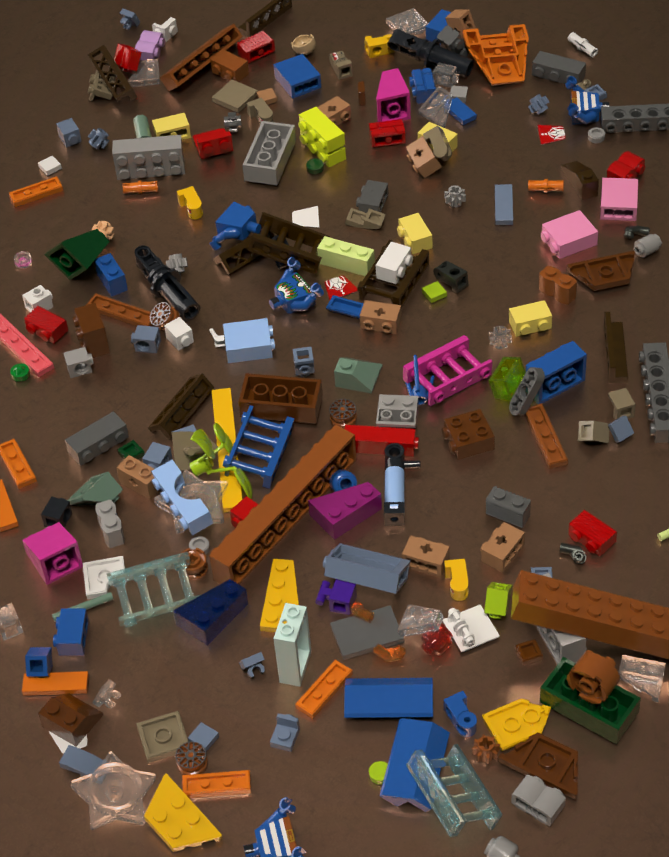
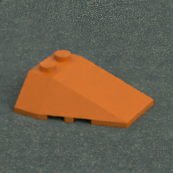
M525 24L509 25L507 33L480 35L478 28L462 30L465 46L492 86L524 83L529 40Z

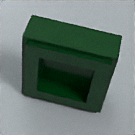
M134 440L117 449L118 454L123 459L130 455L138 460L145 455L144 450Z

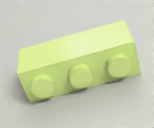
M324 236L317 247L318 256L322 257L320 264L366 276L375 262L374 249Z

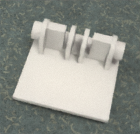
M481 604L462 612L451 608L448 611V618L442 620L461 653L500 637L489 617L484 613Z

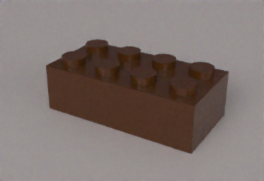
M246 373L238 401L240 417H242L243 412L248 411L251 405L254 406L252 416L260 419L285 421L288 416L295 418L294 422L317 424L323 396L322 380Z

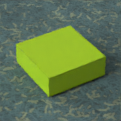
M438 281L422 288V293L431 303L447 297V291Z

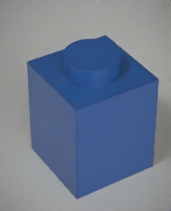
M30 647L25 655L27 677L49 675L53 668L52 647Z

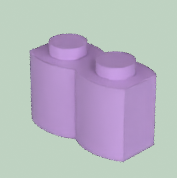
M147 30L142 32L140 40L135 46V49L142 52L140 60L155 62L156 58H159L160 50L165 46L163 33Z

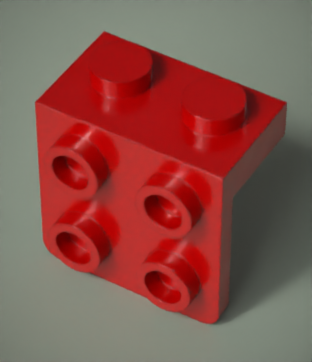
M224 128L193 135V141L201 159L233 151L232 135L230 131L226 132Z

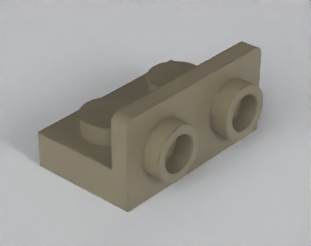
M96 70L95 74H91L89 83H91L88 88L89 100L93 101L95 95L111 100L113 94ZM110 76L109 82L115 83V76Z

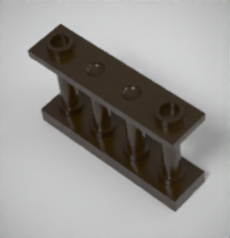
M262 212L259 221L262 230L260 234L253 232L248 251L287 264L290 257H294L300 262L301 270L316 275L322 257L317 256V247L324 236L329 238L330 236ZM268 232L279 235L277 241L267 238ZM285 238L296 241L294 247L284 244ZM302 244L313 247L311 253L301 250Z
M389 239L386 246L382 247L380 255L363 281L359 282L357 291H359V300H364L367 293L391 299L392 304L401 305L402 309L429 265V251L422 249L419 255L413 256V265L406 268L404 279L399 280L397 284L376 278V264L390 242H393V240ZM375 281H379L398 288L396 291L390 292L374 287L373 284Z

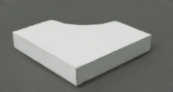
M123 556L82 563L87 600L108 593L112 583L126 576Z

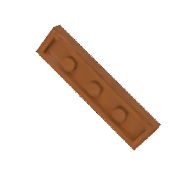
M97 293L86 304L96 303L99 314L136 327L137 325L153 327L150 321V311Z
M543 404L530 406L525 417L548 468L552 469L568 465L566 454Z

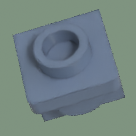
M278 713L276 717L277 725L270 740V747L292 752L300 731L299 719L290 714L283 715Z

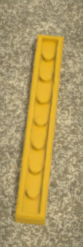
M231 388L212 390L215 423H218L223 428L234 445L236 433ZM216 436L217 446L219 447L221 442ZM225 447L218 452L219 468H225L223 467L224 458L226 455H230ZM224 471L220 472L223 511L226 513L230 512L242 500V489L234 471H230L229 476H225Z

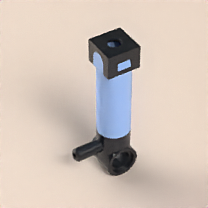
M391 443L384 450V526H405V468H420L421 461L405 460L404 447L398 443Z

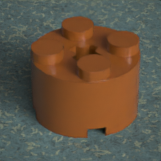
M586 650L567 675L568 684L572 690L576 688L581 692L579 696L582 699L593 704H600L608 698L620 681V675L615 668L616 662L610 657L604 658L591 650Z

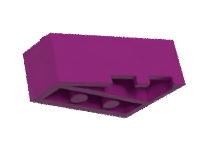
M369 482L308 500L309 514L335 540L382 509L381 493Z

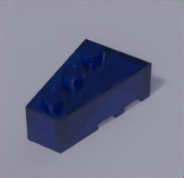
M229 579L173 610L175 624L208 646L248 605L247 591L244 587Z

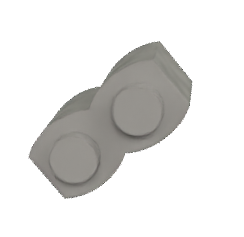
M107 500L97 503V518L106 545L109 548L123 545L125 543L124 532L114 502Z
M530 775L525 776L513 792L511 803L517 808L531 814L535 819L548 826H551L565 807L566 802L564 794L559 789L550 788L539 777Z

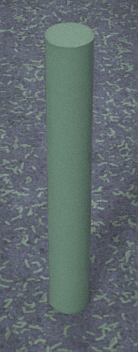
M109 592L70 608H86L88 610L114 599L112 593ZM60 611L52 614L54 622H56L57 617H60Z

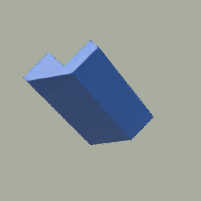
M346 678L344 718L433 717V678Z
M401 718L398 723L379 796L397 807L409 802L424 812L430 811L450 732L434 722Z

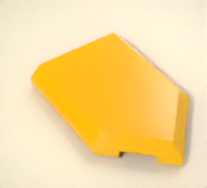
M519 699L483 714L482 719L491 736L495 737V743L500 744V750L504 751L520 742L527 741L530 736L537 732L542 734L551 707L546 705L539 706L530 703L528 700Z

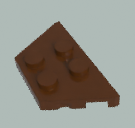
M635 251L567 264V272L593 291L630 284Z
M537 732L530 736L527 741L515 745L512 751L506 754L501 753L498 756L499 763L524 775L537 776L543 780L546 786L557 788L564 795L575 800L577 799L578 751Z

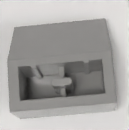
M379 394L376 426L417 427L419 414L418 396Z

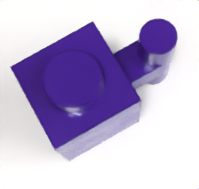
M336 579L333 588L330 589V582L322 581L315 603L322 606L325 600H329L331 612L350 615L357 597L356 584Z

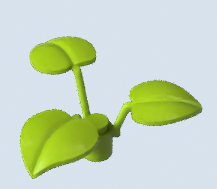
M215 423L213 426L214 432L221 442V445L215 450L212 449V443L204 430H196L190 440L196 442L205 454L190 463V468L194 475L198 477L206 472L210 475L217 472L234 471L247 497L252 499V485L241 468L237 469V467L233 466L212 469V466H214L212 460L215 459V454L224 447L230 454L233 447L230 438L218 423Z

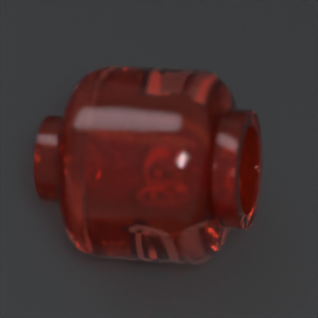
M433 624L421 635L423 642L421 647L428 655L433 653L436 656H440L452 645L451 638L453 635L443 624Z

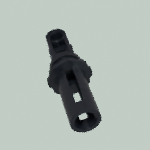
M395 29L387 42L390 49L413 57L419 62L423 61L425 68H430L431 65H434L461 77L468 78L474 66L473 59L440 47L438 39H434L431 43L427 39H420L400 29Z
M138 246L134 251L136 266L148 279L151 285V293L157 298L164 297L179 312V316L184 321L194 319L199 314L201 307L180 283L181 274L176 269H170L167 265H164L148 246Z

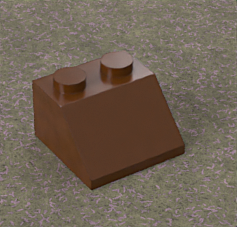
M68 693L51 697L38 712L43 728L77 747L101 719L103 712Z

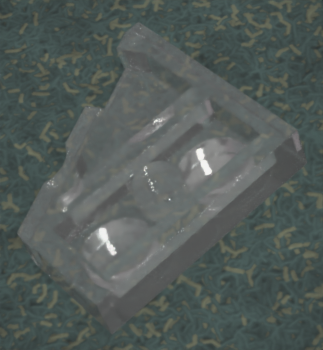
M158 59L141 61L137 71H134L128 80L131 87L160 84Z
M438 86L418 110L419 114L436 125L445 128L453 98L452 93Z
M410 604L405 610L397 632L400 637L437 631L444 616L441 610Z
M622 655L619 668L620 679L630 683L639 692L643 690L652 696L654 702L658 703L666 663Z

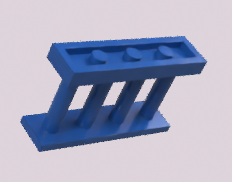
M250 405L248 411L243 412L241 418L242 426L230 455H226L224 458L223 467L235 466L237 469L241 468L243 471L260 475L263 478L262 487L270 489L292 434L295 418L287 416L285 423L277 424L252 416L254 406ZM253 424L277 431L280 435L279 438L275 437L274 439L247 430L249 425ZM246 438L270 445L274 451L266 453L242 446L241 444L243 439ZM238 453L265 460L268 466L261 468L235 459ZM225 471V476H229L230 471Z

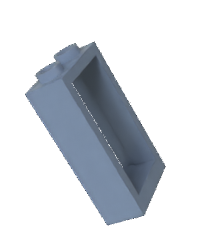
M339 543L323 560L324 576L394 594L408 580L410 560Z

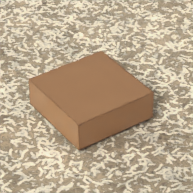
M272 88L256 92L257 98L262 97L267 105L278 102Z

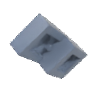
M68 745L59 762L60 768L78 773L82 779L99 785L103 784L111 769V765L106 761L71 745Z

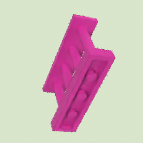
M465 335L417 359L419 383L428 391L429 406L440 403L453 394L492 375L493 361L489 359L481 364L469 352V338ZM463 356L474 368L465 371L455 359ZM414 361L403 366V380L407 384L415 380ZM448 364L458 376L450 379L439 367ZM433 372L443 384L434 387L424 375Z

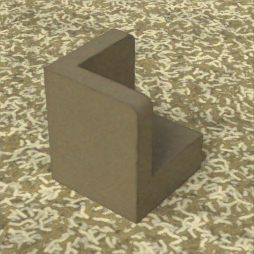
M626 388L608 393V397L614 406L613 418L615 420L621 416H627L628 419L634 417L635 402Z
M579 421L578 441L608 443L609 423Z

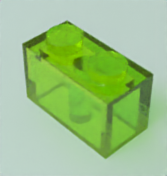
M503 357L489 379L495 399L508 400L514 396L526 374L521 357Z

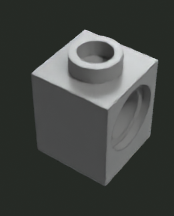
M85 347L64 352L70 378L92 373L91 365L94 364L91 353L87 354Z

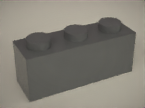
M539 51L532 62V76L563 84L567 83L566 80L570 76L575 77L577 80L576 84L583 81L586 75L585 62Z
M113 411L65 439L67 452L81 466L129 438L127 425Z

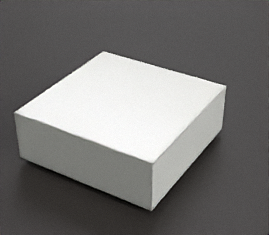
M53 156L38 162L39 168L47 176L62 169L61 164Z

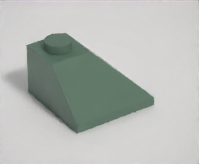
M341 357L334 370L335 387L372 394L383 365Z
M105 472L91 477L67 501H70V505H96L107 500L115 502L119 499L120 496L118 494L123 489L109 472Z

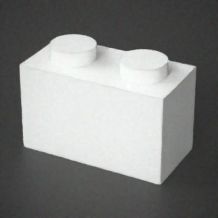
M390 242L376 264V278L397 284L399 279L403 278L406 268L412 264L411 247Z

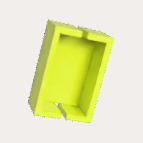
M317 107L299 114L300 141L303 145H306L328 167L346 160L345 134Z

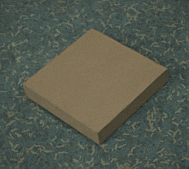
M231 80L212 97V102L239 113L247 106L248 102L257 97L256 92L258 90Z
M179 711L136 723L148 763L174 756L179 746L188 742Z

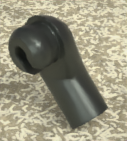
M638 225L626 227L624 237L633 239L634 234L647 236L650 233V228Z
M561 543L559 553L569 554L577 564H582L586 561V554L580 546Z

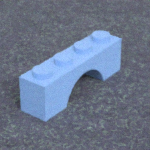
M173 460L151 471L154 477L151 481L155 489L162 491L160 494L164 502L171 504L170 509L175 517H180L179 522L184 530L188 529L194 535L213 524L210 511L200 498L190 500L179 496L181 489L186 484L182 472Z

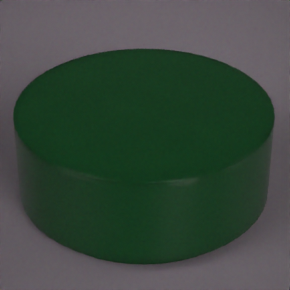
M316 158L310 159L306 163L307 172L314 175L321 173L324 170L323 161Z

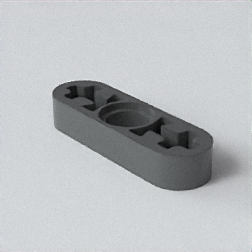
M530 367L527 370L510 401L509 410L512 415L523 416L528 411L545 379L542 368Z

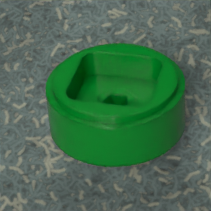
M16 364L10 370L12 379L17 382L25 381L30 376L29 367L26 364Z

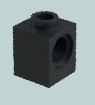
M51 496L41 513L44 527L52 526L59 522L65 528L73 514L70 501Z

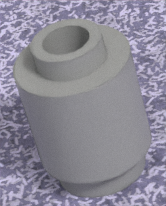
M649 234L635 241L634 251L638 256L644 258L659 250L662 246L661 239L657 234Z

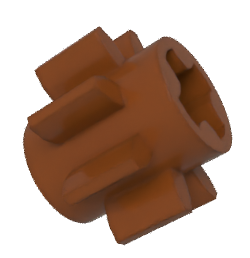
M483 734L479 740L474 739L472 755H477V762L482 761L489 764L493 759H498L497 752L500 751V744H494V736L489 737Z

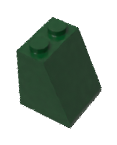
M95 229L62 241L44 255L71 280L88 269L110 241L102 232Z

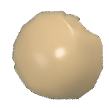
M312 34L310 36L300 35L291 42V45L296 54H303L305 56L315 50L316 41Z

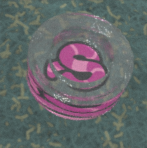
M19 252L13 258L15 266L18 268H27L32 264V257L28 252Z

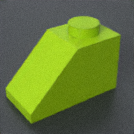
M491 582L487 587L484 613L489 614V617L492 618L506 616L513 585Z

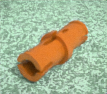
M528 180V191H544V193H548V191L564 192V180Z
M140 180L134 183H123V194L158 192V181L142 182Z

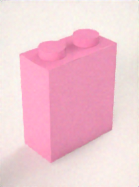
M602 178L600 220L636 221L638 179Z
M579 210L542 224L541 238L543 242L548 244L551 252L561 259L596 246L598 231Z

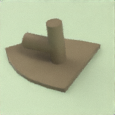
M191 431L172 432L174 462L180 471L190 470V463L205 454L196 442L190 440L194 433ZM211 441L212 449L215 450L216 448H218V446L213 441Z

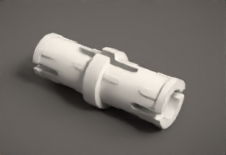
M575 32L568 36L569 42L577 46L578 50L584 51L593 58L598 53V48H595L587 39L581 38Z

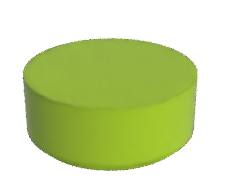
M377 761L370 766L369 778L373 783L383 784L388 763Z

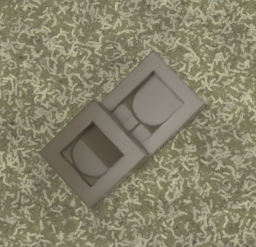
M351 208L345 224L357 228L379 229L386 214L372 209L365 213Z

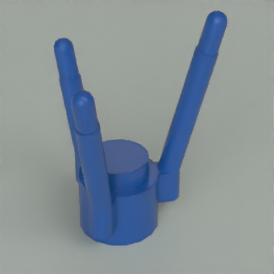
M414 355L415 386L413 389L410 383H406L409 396H418V404L423 405L428 400V391L423 385H419L417 355ZM434 375L431 376L429 381L432 385L435 378Z

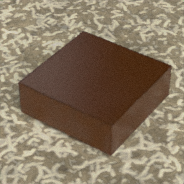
M364 81L358 82L360 105H366Z
M535 639L515 645V651L523 666L543 660V654Z

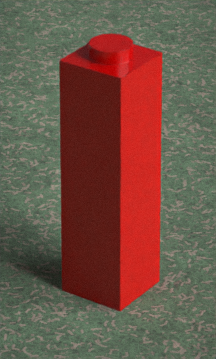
M345 425L344 428L355 434L356 453L385 455L384 450L391 443L402 445L404 447V454L408 457H414L415 449H419V437H416V429Z

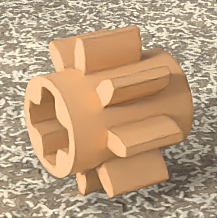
M99 221L98 224H94L92 230L98 229L107 239L112 240L114 227L109 222Z

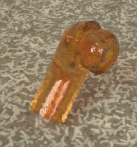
M354 602L351 604L350 611L353 616L368 622L373 620L374 612L365 609L362 603Z
M378 643L372 652L390 663L401 660L406 654V649L401 645L386 649Z

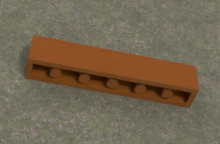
M234 23L224 28L159 77L168 91L177 88L210 63V59L221 50H227L243 37Z

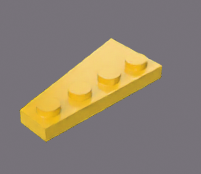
M273 559L260 622V631L276 632L285 603L299 605L294 560Z

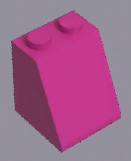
M399 69L383 71L376 97L377 121L411 119L410 92Z
M59 522L22 540L28 557L46 585L83 567L76 539Z

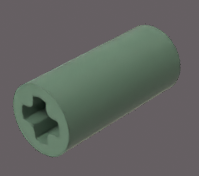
M137 115L133 119L136 138L152 137L148 118L145 115Z

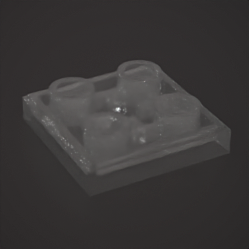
M414 8L386 18L387 25L393 31L400 29L410 35L423 33L428 25L426 20Z

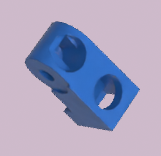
M464 691L444 699L443 710L458 733L463 737L473 736L477 730V718L467 708V696Z

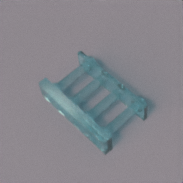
M188 552L107 573L109 587L113 585L117 587L124 616L118 617L120 626L130 627L143 619L186 608V610L195 609L198 607V604H201L200 595L193 597L186 572L187 565H190ZM172 569L178 571L185 599L176 602L172 600L165 575L168 570ZM153 574L158 577L165 605L154 608L152 607L145 581L146 576ZM131 580L138 584L145 609L136 613H132L125 588L126 582Z
M454 744L447 757L429 760L422 749L414 751L406 766L449 837L458 836L466 822L484 820L489 830L494 829L503 814L458 744ZM450 766L455 774L453 776L439 777L434 768ZM461 784L466 793L450 795L445 786ZM472 801L477 811L462 813L457 804Z

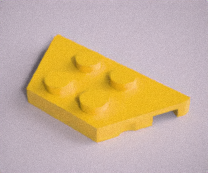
M166 773L144 814V820L173 852L184 850L186 847L200 846L203 842L222 840V834Z

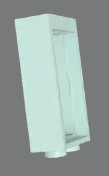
M285 603L273 638L279 683L300 687L312 652L307 607Z

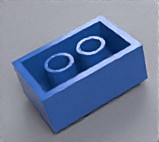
M574 341L563 344L554 351L548 352L526 365V372L530 367L542 368L545 374L544 382L534 398L537 404L544 403L585 381L587 354Z

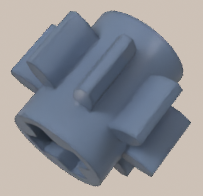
M538 94L529 100L531 105L528 108L531 113L536 111L537 115L548 109L546 104L549 103L546 95L542 97Z
M98 128L97 131L93 129L88 135L90 138L89 143L96 149L100 147L104 149L109 142L107 139L109 135L101 128Z

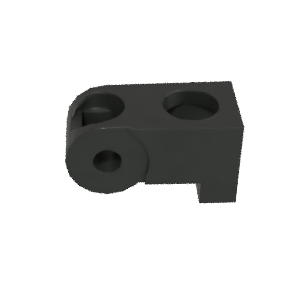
M444 261L433 270L435 277L439 281L451 286L452 291L455 293H459L469 286L467 271L449 261Z

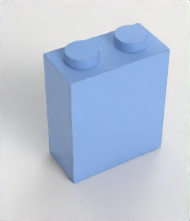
M267 318L223 324L228 363L273 358L272 350H275L274 339H270L273 336L272 325L268 326Z

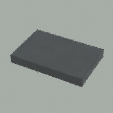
M391 605L330 623L343 660L404 643L403 634Z

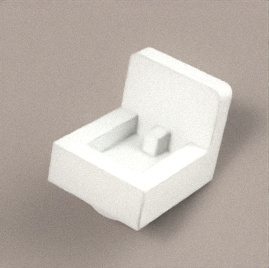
M172 17L162 25L156 23L152 25L154 32L163 33L165 42L178 32L176 19Z

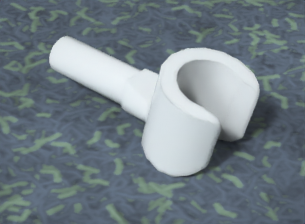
M211 328L209 332L213 336L215 347L225 346L224 335L218 336L214 329Z

